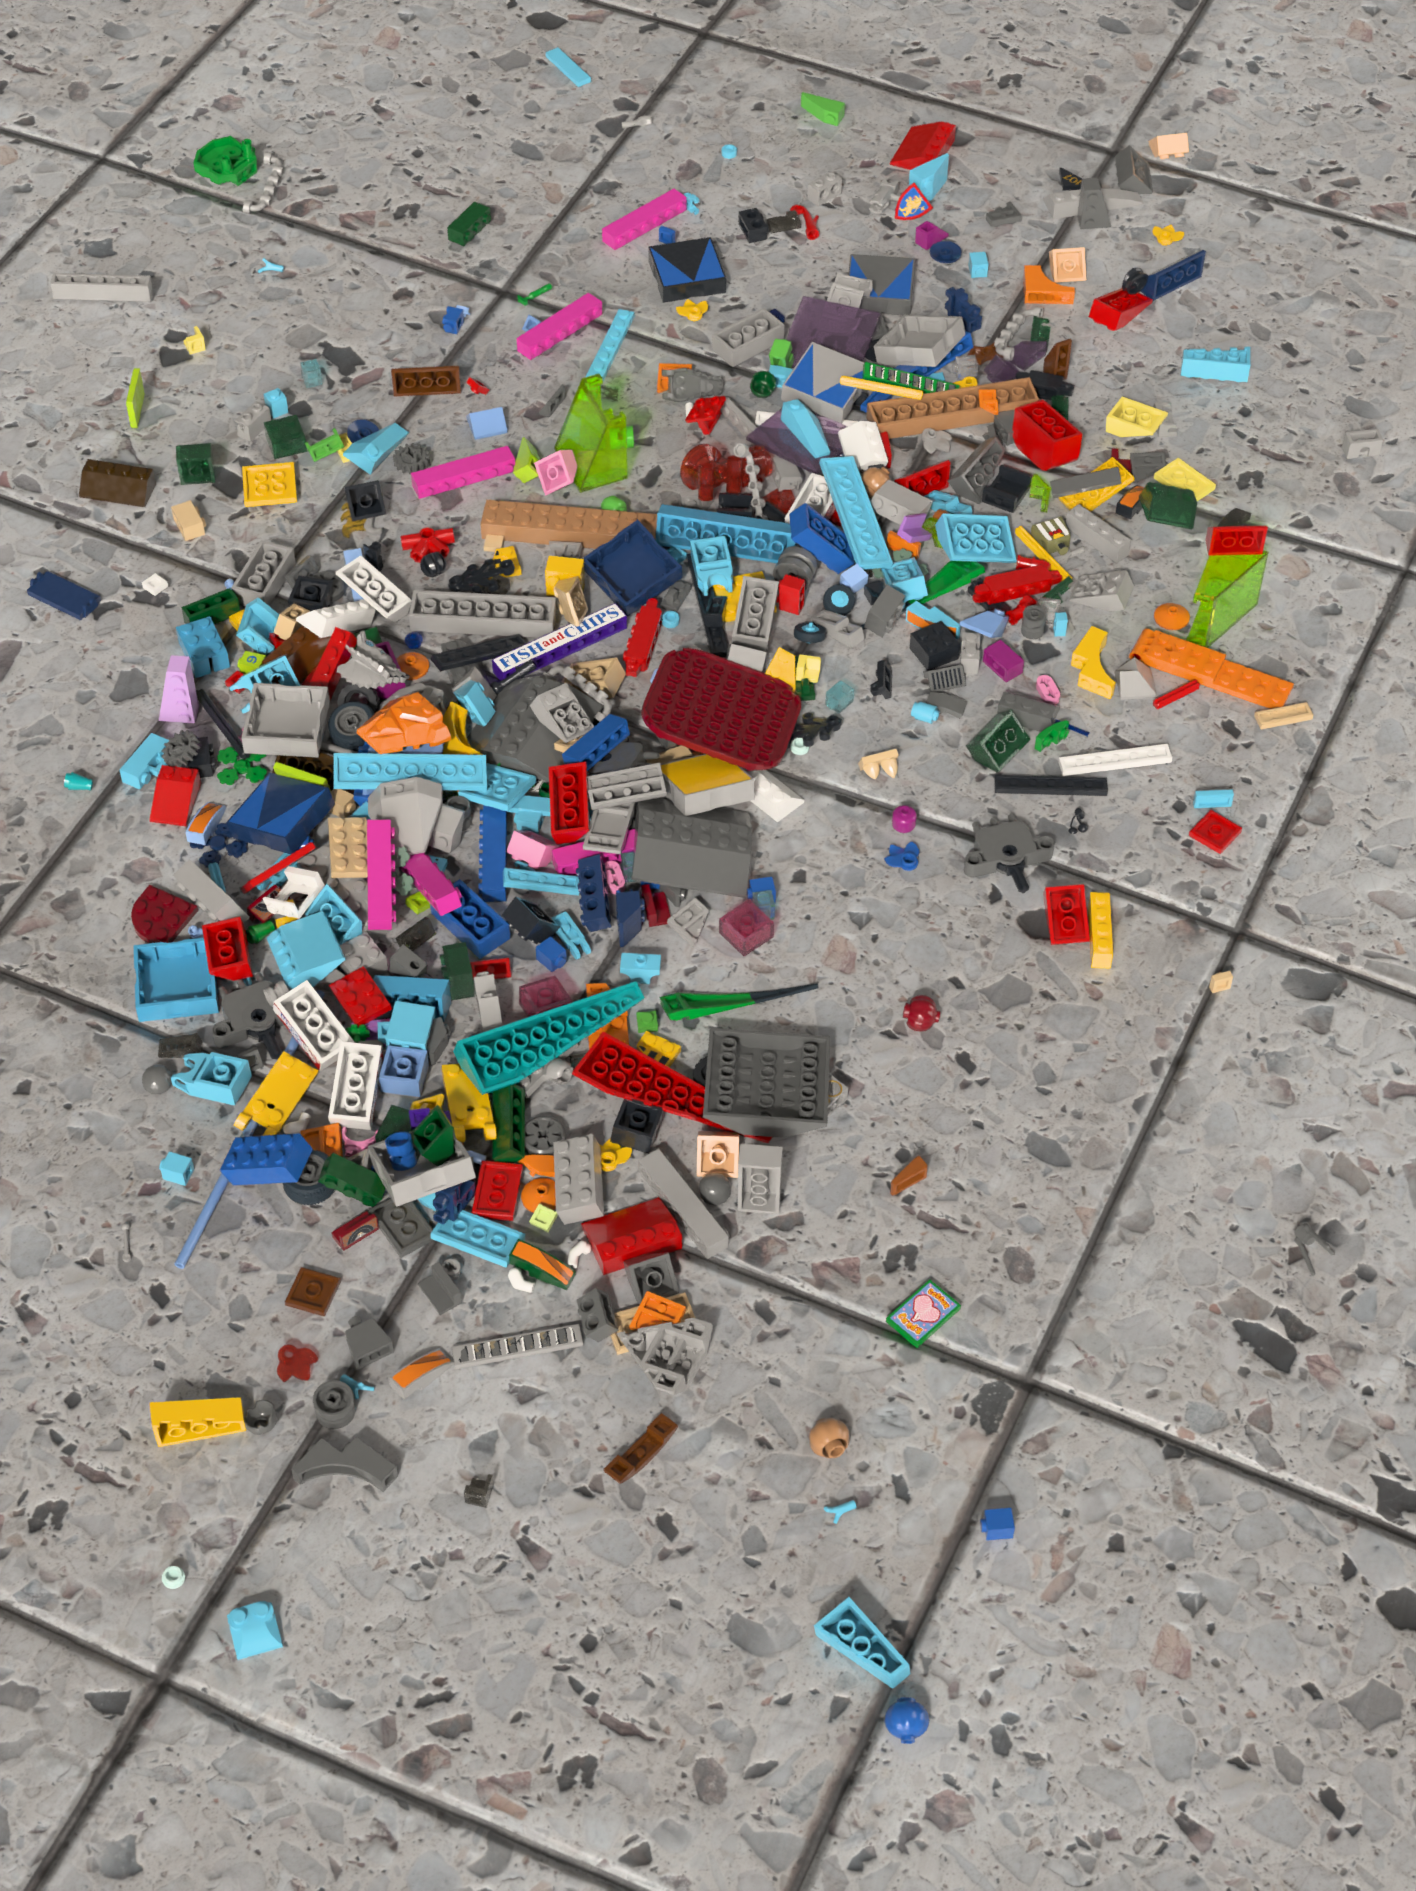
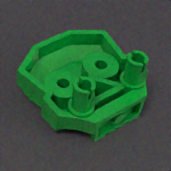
M232 136L211 140L197 150L193 162L194 171L202 177L210 178L211 182L218 185L232 182L240 186L257 173L256 151L252 147V141L244 139L241 144Z

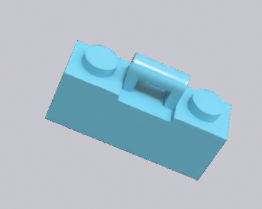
M151 733L120 768L122 782L141 789L144 784L150 782L151 775L158 776L161 766L167 765L161 756L164 754L162 749L166 748L164 743H168L169 740Z

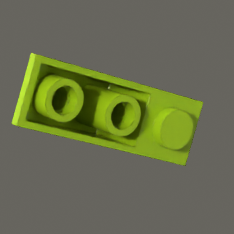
M525 437L521 440L513 469L515 476L523 483L538 476L534 463L540 460L536 448Z

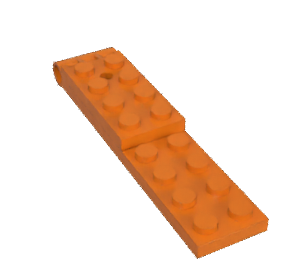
M1144 629L1129 654L1130 659L1135 657L1147 666L1190 681L1197 680L1201 685L1269 709L1284 707L1294 686V683L1225 660L1226 654L1157 630Z

